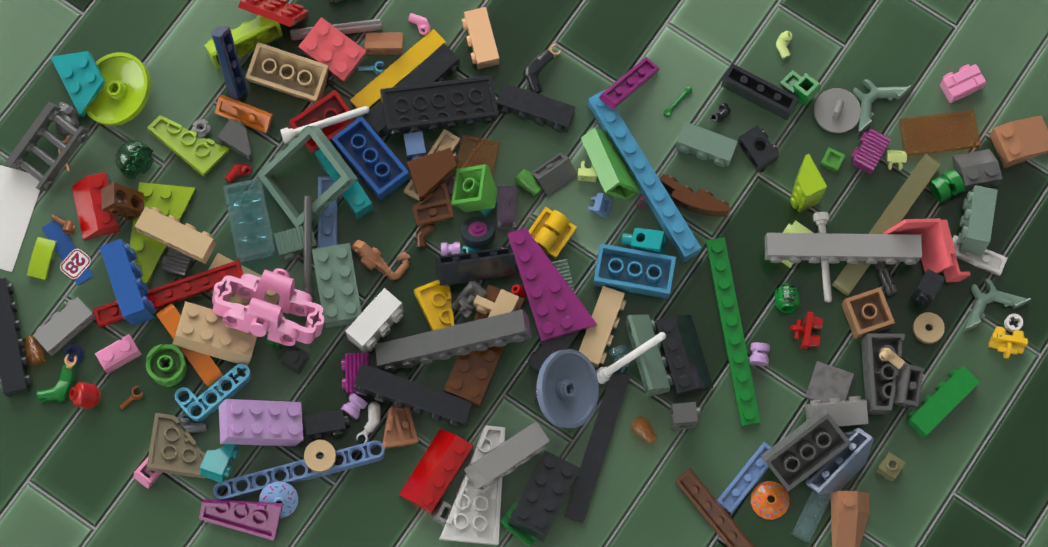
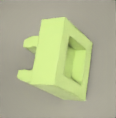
M886 150L885 158L888 161V168L891 170L892 164L898 163V170H902V162H907L906 152Z
M582 161L581 168H578L577 181L596 182L597 174L593 165H591V168H586L584 166L585 161Z

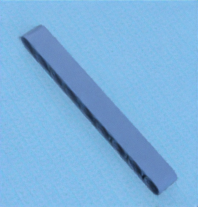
M371 441L335 451L336 457H342L344 461L341 465H333L326 472L311 470L303 459L223 481V483L218 482L214 486L213 491L219 500H235L261 493L268 484L278 481L276 476L280 472H285L286 477L278 482H286L291 485L380 461L385 457L386 450L383 449V443L380 441ZM374 447L382 449L379 455H373L371 450ZM355 452L363 454L360 460L352 459ZM324 454L318 455L317 459H322ZM298 467L305 468V473L301 476L295 474ZM259 478H267V482L265 485H257V481ZM246 482L248 484L247 489L239 491L238 485ZM221 488H228L227 495L219 496Z

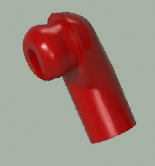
M236 164L224 179L232 184L237 177L251 174L252 168L248 164Z
M512 286L511 292L514 295L526 299L527 295L524 286Z

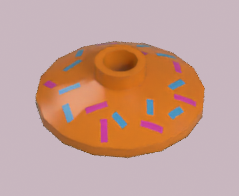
M765 481L754 488L750 503L753 511L759 517L774 520L786 513L790 498L787 490L781 484L775 481ZM768 496L774 497L773 503L767 500Z

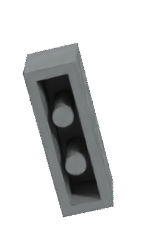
M77 297L68 301L61 312L54 313L47 324L39 326L33 336L53 356L95 319V316Z
M860 396L849 397L847 401H841V398L829 399L830 402L822 403V400H811L810 404H805L806 421L824 408L838 427L868 424L867 401L861 399Z

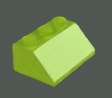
M810 154L805 155L790 196L791 205L794 209L797 208L799 213L819 204L827 188Z

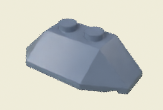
M860 428L845 432L844 434L851 444L809 475L805 482L806 485L820 495L840 491L866 464L874 441L872 436Z

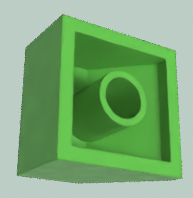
M485 164L456 169L451 205L464 212L495 208L497 188L489 166Z

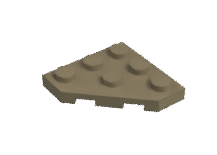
M155 413L146 470L205 479L206 477L200 476V466L205 453L196 445V441L188 431L181 427L180 421L176 416Z

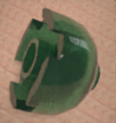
M127 141L120 146L115 155L117 168L127 178L135 179L136 175L140 172L145 174L152 166L154 161L152 157L153 150L142 141Z

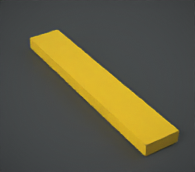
M433 29L351 98V104L356 109L364 106L369 107V109L381 100L380 89L396 87L443 43L446 45V41Z

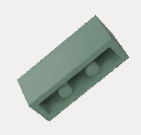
M684 122L676 148L685 154L692 153L701 160H711L717 166L729 167L738 141Z

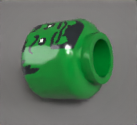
M783 283L776 288L774 292L776 307L784 313L795 311L800 305L799 289L790 283Z

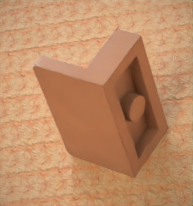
M366 33L365 50L367 55H403V33Z

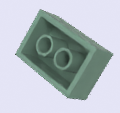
M975 185L973 190L968 192L967 199H964L962 210H965L959 225L962 227V232L959 233L957 238V244L960 245L959 252L982 256L991 239L998 190Z

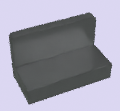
M562 152L531 172L547 196L577 177L570 159Z

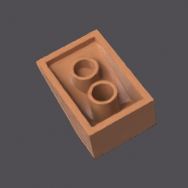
M1042 115L995 127L989 134L1004 168L1048 153V129Z

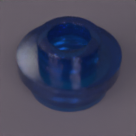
M71 344L64 350V358L69 354L68 361L74 362V357H71V353L76 351V363H78L84 356L83 349L79 345Z

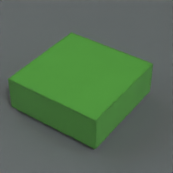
M828 147L820 165L837 173L845 154Z

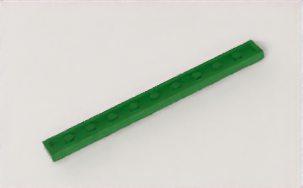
M725 237L706 240L707 254L740 426L757 425L761 421Z

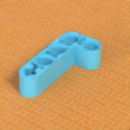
M238 364L198 398L191 390L183 387L176 391L175 400L194 422H202L214 413L225 399H230L246 386L252 379V373L247 365ZM242 371L243 373L246 374V376H245V377L240 376V375H239V372ZM231 383L232 388L228 391H224V384ZM183 394H189L190 396L186 402L180 401ZM210 396H217L215 403H208ZM196 408L202 409V413L199 416H193V411Z

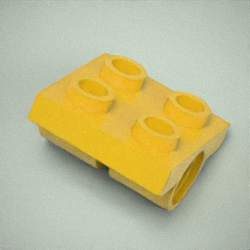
M545 206L529 229V233L545 253L556 259L577 230V226L569 222V219L559 211H552Z

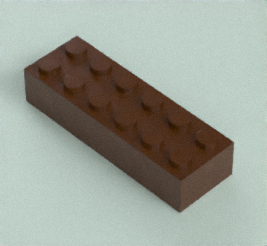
M488 285L483 298L495 303L501 289ZM519 297L515 311L523 308L524 298ZM477 311L473 321L488 318L490 313L482 314ZM507 344L502 347H489L485 351H472L463 356L458 355L445 385L444 392L470 401L472 406L480 409Z

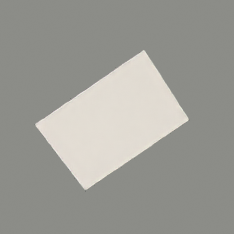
M0 165V269L12 272L40 192L36 188L39 181L28 172Z

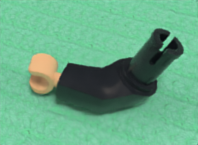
M553 44L549 50H545L537 55L524 69L523 78L527 79L531 92L538 94L543 91L538 76L542 69L561 52V50L557 53L552 51L556 44Z

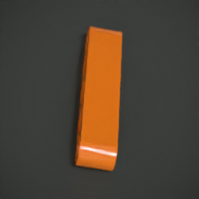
M171 303L156 313V315L174 339L181 315ZM179 347L208 388L224 376L209 355Z

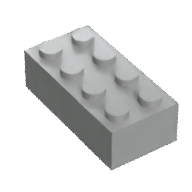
M536 421L467 466L464 471L476 489L482 486L485 489L499 481V478L515 470L519 465L531 459L530 457L546 449L545 444L550 440Z

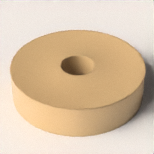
M930 312L919 315L912 326L915 338L924 344L937 342L942 337L945 329L943 320L938 315ZM929 325L932 330L927 331L925 326Z
M316 440L306 447L304 460L311 470L326 472L335 464L336 452L329 442ZM323 453L324 457L317 459V454Z

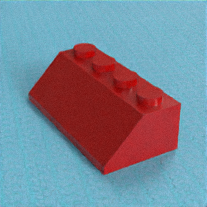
M440 429L399 493V496L433 515L472 453L473 445L455 434Z

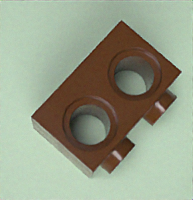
M114 182L101 189L102 210L112 215L124 217L126 220H135L142 214L144 210V193Z

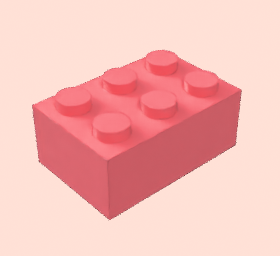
M322 17L298 46L299 50L311 60L329 65L328 73L343 84L346 83L367 56L366 50Z

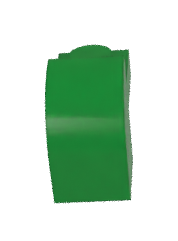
M793 70L780 82V86L798 97L797 102L802 105H807L821 90L820 83L807 73L801 77Z

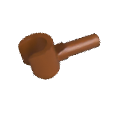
M54 214L51 218L63 225L62 231L64 233L73 234L75 226L71 220L65 221Z
M139 386L133 387L132 395L119 406L122 410L134 400L143 398V392L139 395L134 394L139 389Z

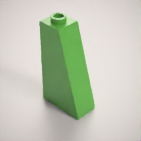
M595 127L588 130L581 137V140L604 192L627 201L638 193L640 188L606 132Z

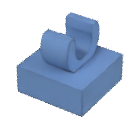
M597 193L596 197H591V200L595 202L594 206H588V209L602 218H608L613 200L604 193Z

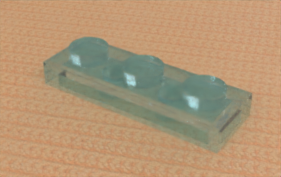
M812 489L791 535L807 543L810 542L831 499L830 493L820 495Z

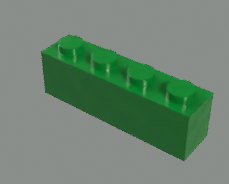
M964 366L959 370L954 368L948 375L950 379L946 383L942 380L934 388L937 392L933 396L928 394L921 401L924 405L920 409L915 407L908 414L910 419L907 423L923 439L980 383Z

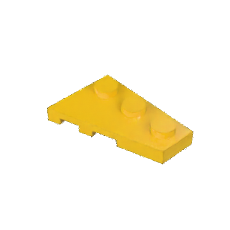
M438 280L414 289L413 292L431 331L454 326L450 286H440Z

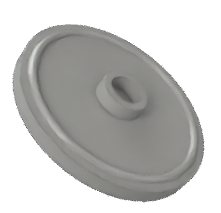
M832 88L826 90L815 102L814 117L819 126L830 133L841 134L848 132L857 125L860 119V103L851 92L845 89Z

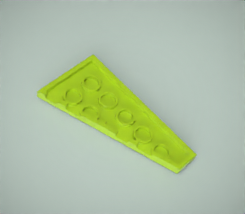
M139 182L138 191L144 193V208H157L163 212L162 215L167 217L171 215L179 219V223L189 206L192 196H194L197 190L193 187ZM137 217L133 220L130 247L137 254L138 259L135 261L137 266H140L142 269V282L148 286L167 246L139 233L134 227L139 219Z

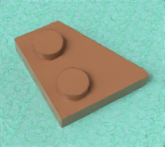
M392 407L388 409L383 449L418 443L410 408Z

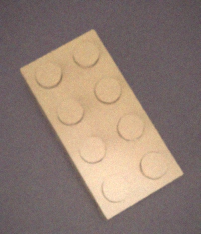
M185 301L172 345L248 366L257 336L253 335L250 331L246 333L225 325L223 317L215 314L213 309Z

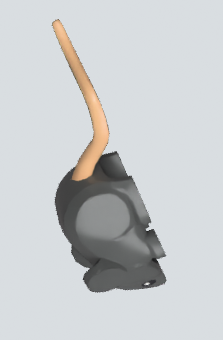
M60 102L59 107L62 109L59 111V116L78 130L80 126L77 118H80L77 109L72 108L67 103ZM56 123L57 134L64 135L65 139L62 142L66 144L73 135ZM66 163V168H67V171L69 172L70 169H69L68 164Z

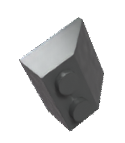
M990 149L952 156L955 171L963 180L964 191L973 190L975 185L981 187L997 186L1002 180L998 160Z

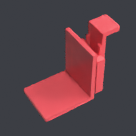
M940 218L905 219L882 233L921 235V260L925 272L928 269L937 274L944 272L946 282H960L971 276L970 271L960 272L947 220H941Z

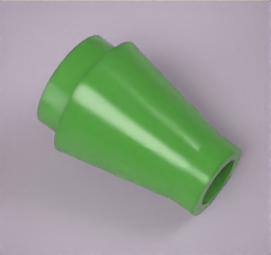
M525 169L514 178L518 186L533 196L542 189L530 171L527 172Z

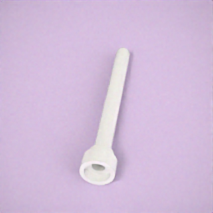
M369 107L357 108L293 130L292 128L288 129V127L281 129L283 141L287 144L296 136H299L301 130L306 126H319L321 129L367 114Z
M828 212L814 213L813 219L816 226H818V232L826 233V225L829 221ZM821 261L824 301L830 303L832 301L829 263L828 261Z
M663 332L657 334L609 367L597 369L598 382L604 384L609 381L612 373L666 338V334Z

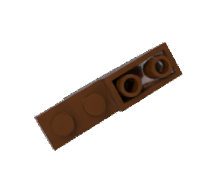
M663 173L660 177L661 183L666 191L672 194L671 199L677 206L707 216L727 217L731 211L729 204L722 199L718 200L713 197L710 191L699 188L696 193H693L689 186H682L671 175Z

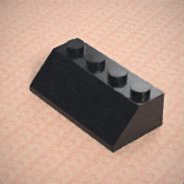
M673 315L655 320L656 334L661 332L666 334V338L661 341V351L666 359L667 370L672 379L675 397L679 398L712 389L713 385L692 316Z

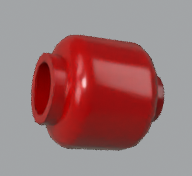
M78 382L70 390V399H72L76 407L91 409L100 401L101 392L95 384Z

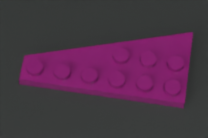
M523 228L507 233L541 342L597 326L595 320L529 231Z

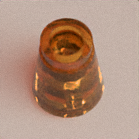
M33 335L25 337L27 361L31 365L43 363L46 354Z
M639 415L630 423L631 431L649 444L657 438L645 417L643 418Z

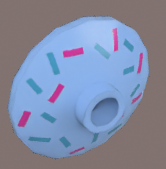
M276 481L263 488L259 496V502L276 503L277 501H282L283 507L280 518H283L295 511L298 505V494L292 485Z

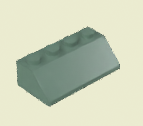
M649 314L627 316L626 328L632 349L635 350L655 336L656 325L653 319L650 320ZM661 342L635 358L646 397L669 392L670 386L673 385L670 374H666L665 367H667L665 356H661L659 349H662Z

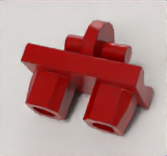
M807 312L804 326H802L803 320L797 319L796 325L790 326V331L795 333V339H800L801 334H803L802 350H807L808 347L818 348L820 344V336L811 335V329L821 330L823 319L813 316L814 312Z

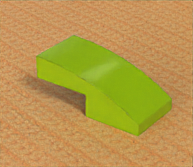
M42 237L37 238L27 276L44 280L48 279L51 260H54L57 241Z

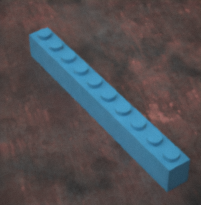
M603 90L588 98L587 106L602 131H605L640 188L641 195L684 263L700 254L701 246L616 108L612 110L599 99L600 95L605 91Z

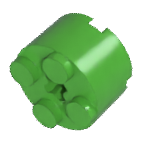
M160 344L149 351L146 358V370L156 383L165 387H171L180 383L185 378L188 371V363L178 347L171 344ZM167 363L170 364V366L167 368L164 366V364Z

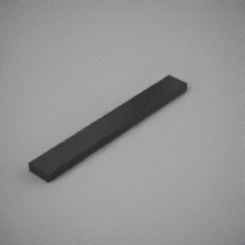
M615 371L608 381L565 518L581 523L584 522L631 375Z

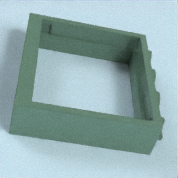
M306 126L303 128L301 134L289 141L288 146L284 150L279 151L274 156L275 159L265 164L261 168L262 171L258 174V177L296 228L304 226V211L301 214L298 213L271 175L308 140L313 138L341 176L312 203V221L358 180L319 126Z

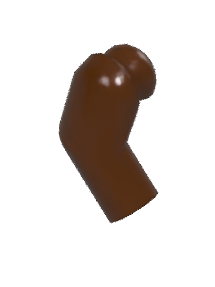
M435 224L424 225L417 230V248H426V236L429 233L435 232Z

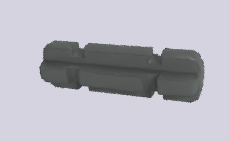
M878 261L877 264H874L876 271H879L878 276L883 287H886L887 295L892 296L898 290L893 285L894 281L888 268H885V262Z

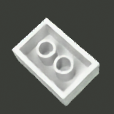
M384 288L345 331L348 340L363 353L372 352L375 349V344H378L377 341L381 337L384 338L388 335L393 323L397 324L403 318L402 302Z

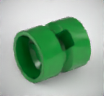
M954 169L944 173L942 178L937 177L929 181L930 191L939 203L950 199L951 195L956 196L965 190L962 178Z

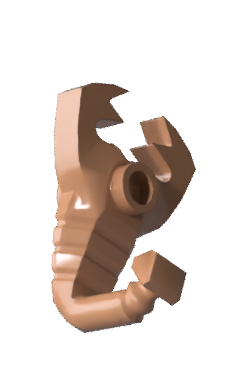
M361 240L355 241L351 246L352 252L361 258L360 262L369 270L375 268L390 280L399 279L409 267L410 262L408 259L410 255L406 252L401 253L396 258L397 260H402V264L395 272H392L391 268L388 267L381 257L382 253L377 248H370Z

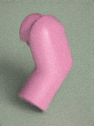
M410 13L408 22L417 24L419 33L427 35L431 31L427 18Z

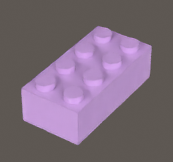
M225 399L219 405L220 444L297 446L303 441L301 402Z

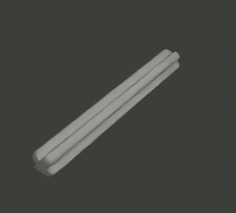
M381 19L332 24L343 34L382 29ZM313 27L291 29V39H305Z

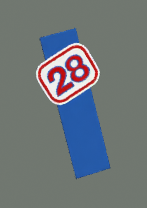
M53 220L43 226L42 229L48 239L57 241L56 251L63 261L60 265L61 271L69 278L75 279L79 285L93 276L88 267L91 259L82 250L76 249L69 236L62 231V225Z

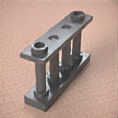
M51 102L46 104L5 161V164L10 168L18 169L22 167L39 181L36 188L45 192L54 185L55 178L79 145L86 141L87 134L90 131L82 126L77 130L59 116V111L62 108ZM55 121L73 135L67 145L48 131L51 122ZM41 137L46 138L62 151L56 160L37 146V142ZM30 152H33L51 166L45 175L26 162V157Z

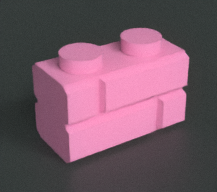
M967 64L961 67L959 72L955 74L950 72L944 75L940 87L949 103H953L983 89L986 85V80L976 64L972 66Z
M130 334L95 353L107 374L142 355Z

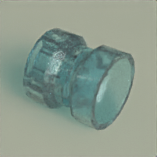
M627 345L617 346L608 351L613 359V363L627 355ZM632 361L629 362L628 364H626L625 366H623V367L620 368V369H623V368H626V367L631 366V365H632Z

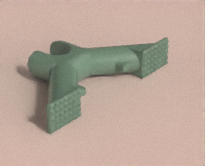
M865 79L862 82L870 93L863 94L858 88H854L853 94L861 102L858 135L871 126V117L874 116L871 112L872 103L876 99L887 98L891 101L895 98L899 101L910 91L911 85L908 87H876L870 80Z
M984 279L988 294L981 293L977 285L973 284L971 291L976 302L963 331L966 332L979 326L982 322L981 319L985 317L984 311L987 304L993 301L1004 304L1005 308L1012 306L1013 309L1029 303L1031 298L1027 299L998 291L990 279Z

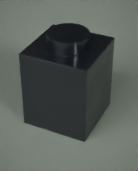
M293 345L287 348L281 358V363L283 366L300 374L309 356L306 352Z

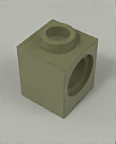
M888 452L875 472L888 481L893 482L906 462Z

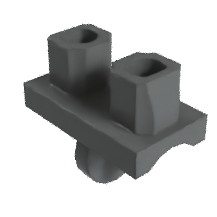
M470 281L454 301L451 308L460 311L465 317H468L475 308L474 300L476 296L484 297L486 290L476 281Z

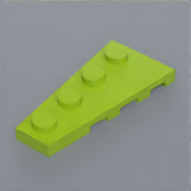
M161 115L147 127L148 132L203 177L229 152V148L222 147L209 138L198 137V133L192 130L189 131L183 128L182 125Z

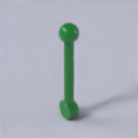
M686 87L685 92L671 107L664 110V115L670 116L671 111L687 94L692 92V88Z

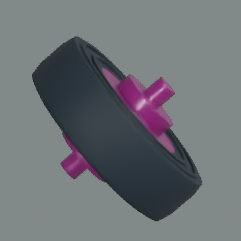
M477 216L467 219L461 227L463 242L474 248L488 246L495 238L494 224L485 217Z

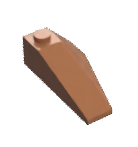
M836 491L830 493L832 547H860L870 514L869 493L859 491Z

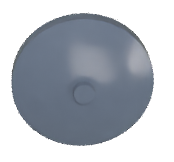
M572 349L556 351L544 361L538 374L536 386L537 399L542 413L549 422L560 428H576L583 425L592 416L599 396V383L593 364L583 353Z

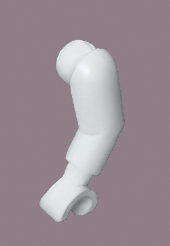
M371 402L368 405V422L364 426L363 432L356 436V440H358L359 435H365L366 440L364 443H366L370 432L372 433L380 423L379 403Z

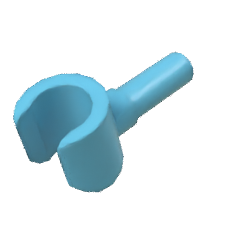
M377 61L374 66H358V71H374L376 75H380L384 70H378L376 67H382L384 63Z

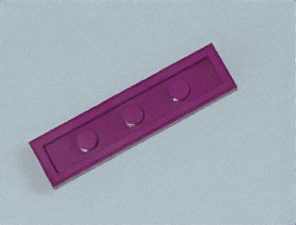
M645 57L605 90L599 99L614 110L657 74L660 68Z

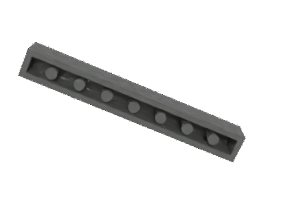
M521 309L375 344L377 366L382 371L391 373L399 368H412L416 364H430L434 360H447L451 356H463L476 350L485 351L493 346L502 347L510 342H523L525 339L531 338L529 318Z

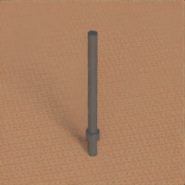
M304 196V288H302V291L313 296V288H311L312 196Z

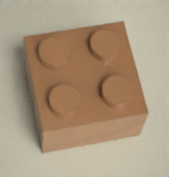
M881 287L846 298L841 304L855 340L864 337L868 333L875 334L890 329L895 323Z

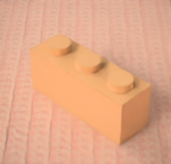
M486 7L464 12L462 25L464 30H468L469 36H466L468 47L472 46L473 53H470L472 63L477 65V69L499 65V55Z

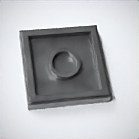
M817 361L805 399L822 400V403L830 402L829 399L841 398V401H846L854 373Z

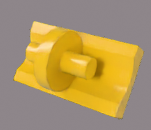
M997 326L990 338L988 347L1004 352L1003 357L1008 359L1010 354H1023L1025 346L1028 344V339L1024 338L1023 331H1013L1011 336L1006 335L1005 328Z

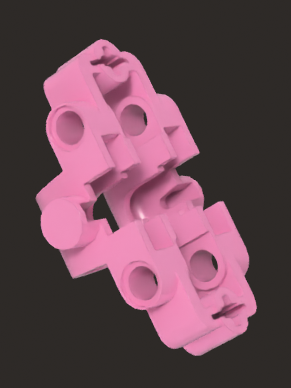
M275 269L273 272L264 270L261 278L251 274H243L241 279L225 276L222 282L214 285L212 297L214 304L213 312L222 316L224 324L246 333L250 331L258 337H263L268 331V340L286 346H293L296 341L310 344L315 337L320 336L324 324L323 307L313 303V298L310 294L295 289V279L290 278L286 270ZM267 290H274L280 295L279 305L264 301ZM231 292L251 300L250 304L244 306L238 303H230ZM283 313L307 317L305 327L285 319Z

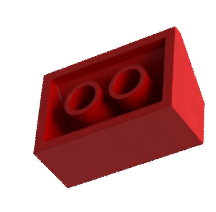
M334 90L290 120L289 126L293 130L351 110L339 93ZM354 117L321 128V130L330 140L354 122L356 118ZM313 138L304 144L310 153L319 148Z
M106 172L86 176L72 186L83 240L121 232L118 215H112L102 210L101 189L110 185V179Z

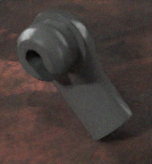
M187 414L180 416V425L188 433L207 432L206 422L195 423Z

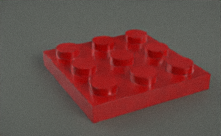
M240 0L238 6L240 9L289 27L307 18L308 10L303 9L302 5H292L286 3V0Z

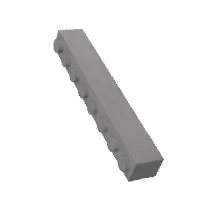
M767 233L765 236V260H770L772 263H779L782 260H789L790 263H800L801 260H809V263L828 261V263L835 264L840 261H847L849 264H856L859 261H866L867 264H877L878 261H883L886 264L905 262L907 265H912L922 258L921 235Z

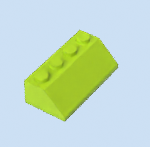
M259 15L252 21L243 22L240 27L234 30L230 29L238 58L255 51L258 42L266 45L283 36L278 22ZM212 38L204 46L215 68L218 70L221 66Z

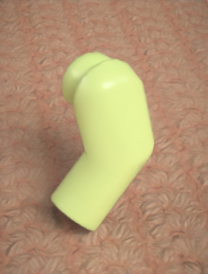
M790 31L781 33L776 42V47L782 59H787L791 56L787 48L792 39Z

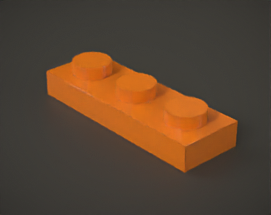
M222 94L218 98L215 114L232 119L235 122L239 120L246 126L264 133L269 131L273 117L271 113Z

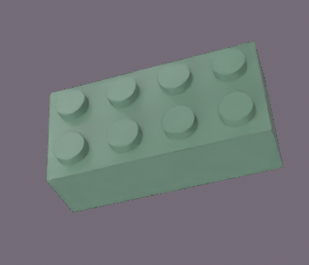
M350 243L312 249L325 328L352 324L362 313Z

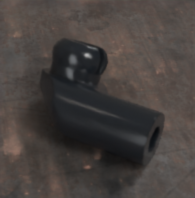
M728 104L720 105L718 107L719 113H711L709 116L710 121L722 122L731 112Z

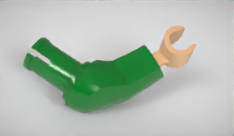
M69 354L66 355L60 378L54 388L37 391L38 399H40L39 403L50 400L62 402L67 398L74 381L76 368L73 365L77 362L76 355L74 362L68 361Z

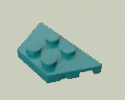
M89 51L51 57L79 115L84 117L87 113L85 110L90 102L94 103L98 93L106 84L97 63Z

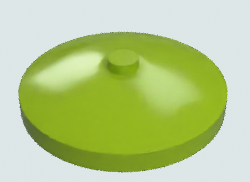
M123 52L111 53L96 61L106 84L98 93L94 103L90 102L85 112H87L89 117L102 125L118 126L131 121L143 110L150 95L151 78L147 67L135 56Z

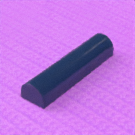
M217 27L211 32L229 96L238 101L248 89L230 27Z

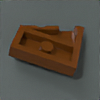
M446 183L441 184L440 188L428 194L423 201H419L412 207L417 227L454 219Z

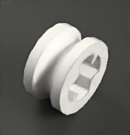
M1010 314L1004 321V327L1012 333L1023 326V319L1018 314ZM1011 319L1018 322L1016 327L1014 325L1010 326Z

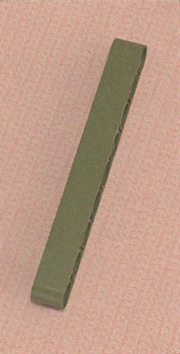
M925 154L869 234H882L900 223L939 169L941 163ZM859 261L856 264L847 263L832 286L846 296H849L871 264H867L866 261Z

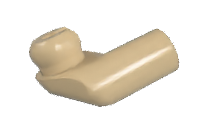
M890 348L881 349L879 357L882 361L888 360L898 369L903 366L905 361Z

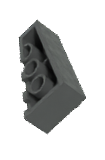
M868 333L861 339L864 392L868 415H885L892 410L896 389L895 383L899 369L888 360L882 361L879 354L881 349L890 348L901 358L905 334Z

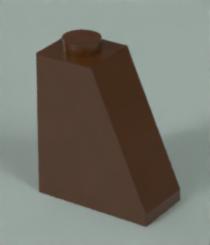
M451 148L407 162V168L419 201H423L428 194L434 192L456 171V164L459 161L456 152L452 153Z

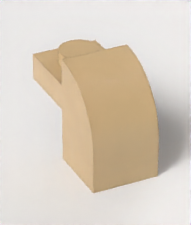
M501 289L495 303L477 295L474 300V307L482 314L490 313L488 317L515 311L519 302V296Z

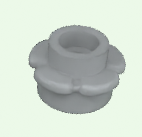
M202 119L201 121L196 120L193 123L192 131L198 133V137H205L209 134L211 127L208 125V121Z

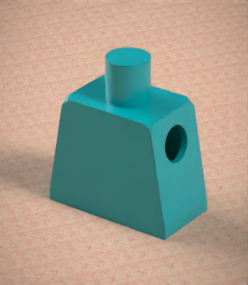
M635 228L633 234L623 233L621 244L629 245L631 249L665 255L668 243L664 231Z

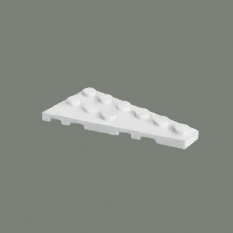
M487 425L484 427L470 464L504 442L505 427ZM465 474L439 540L498 545L502 477L499 478V481L485 489L483 486L476 489L468 475Z

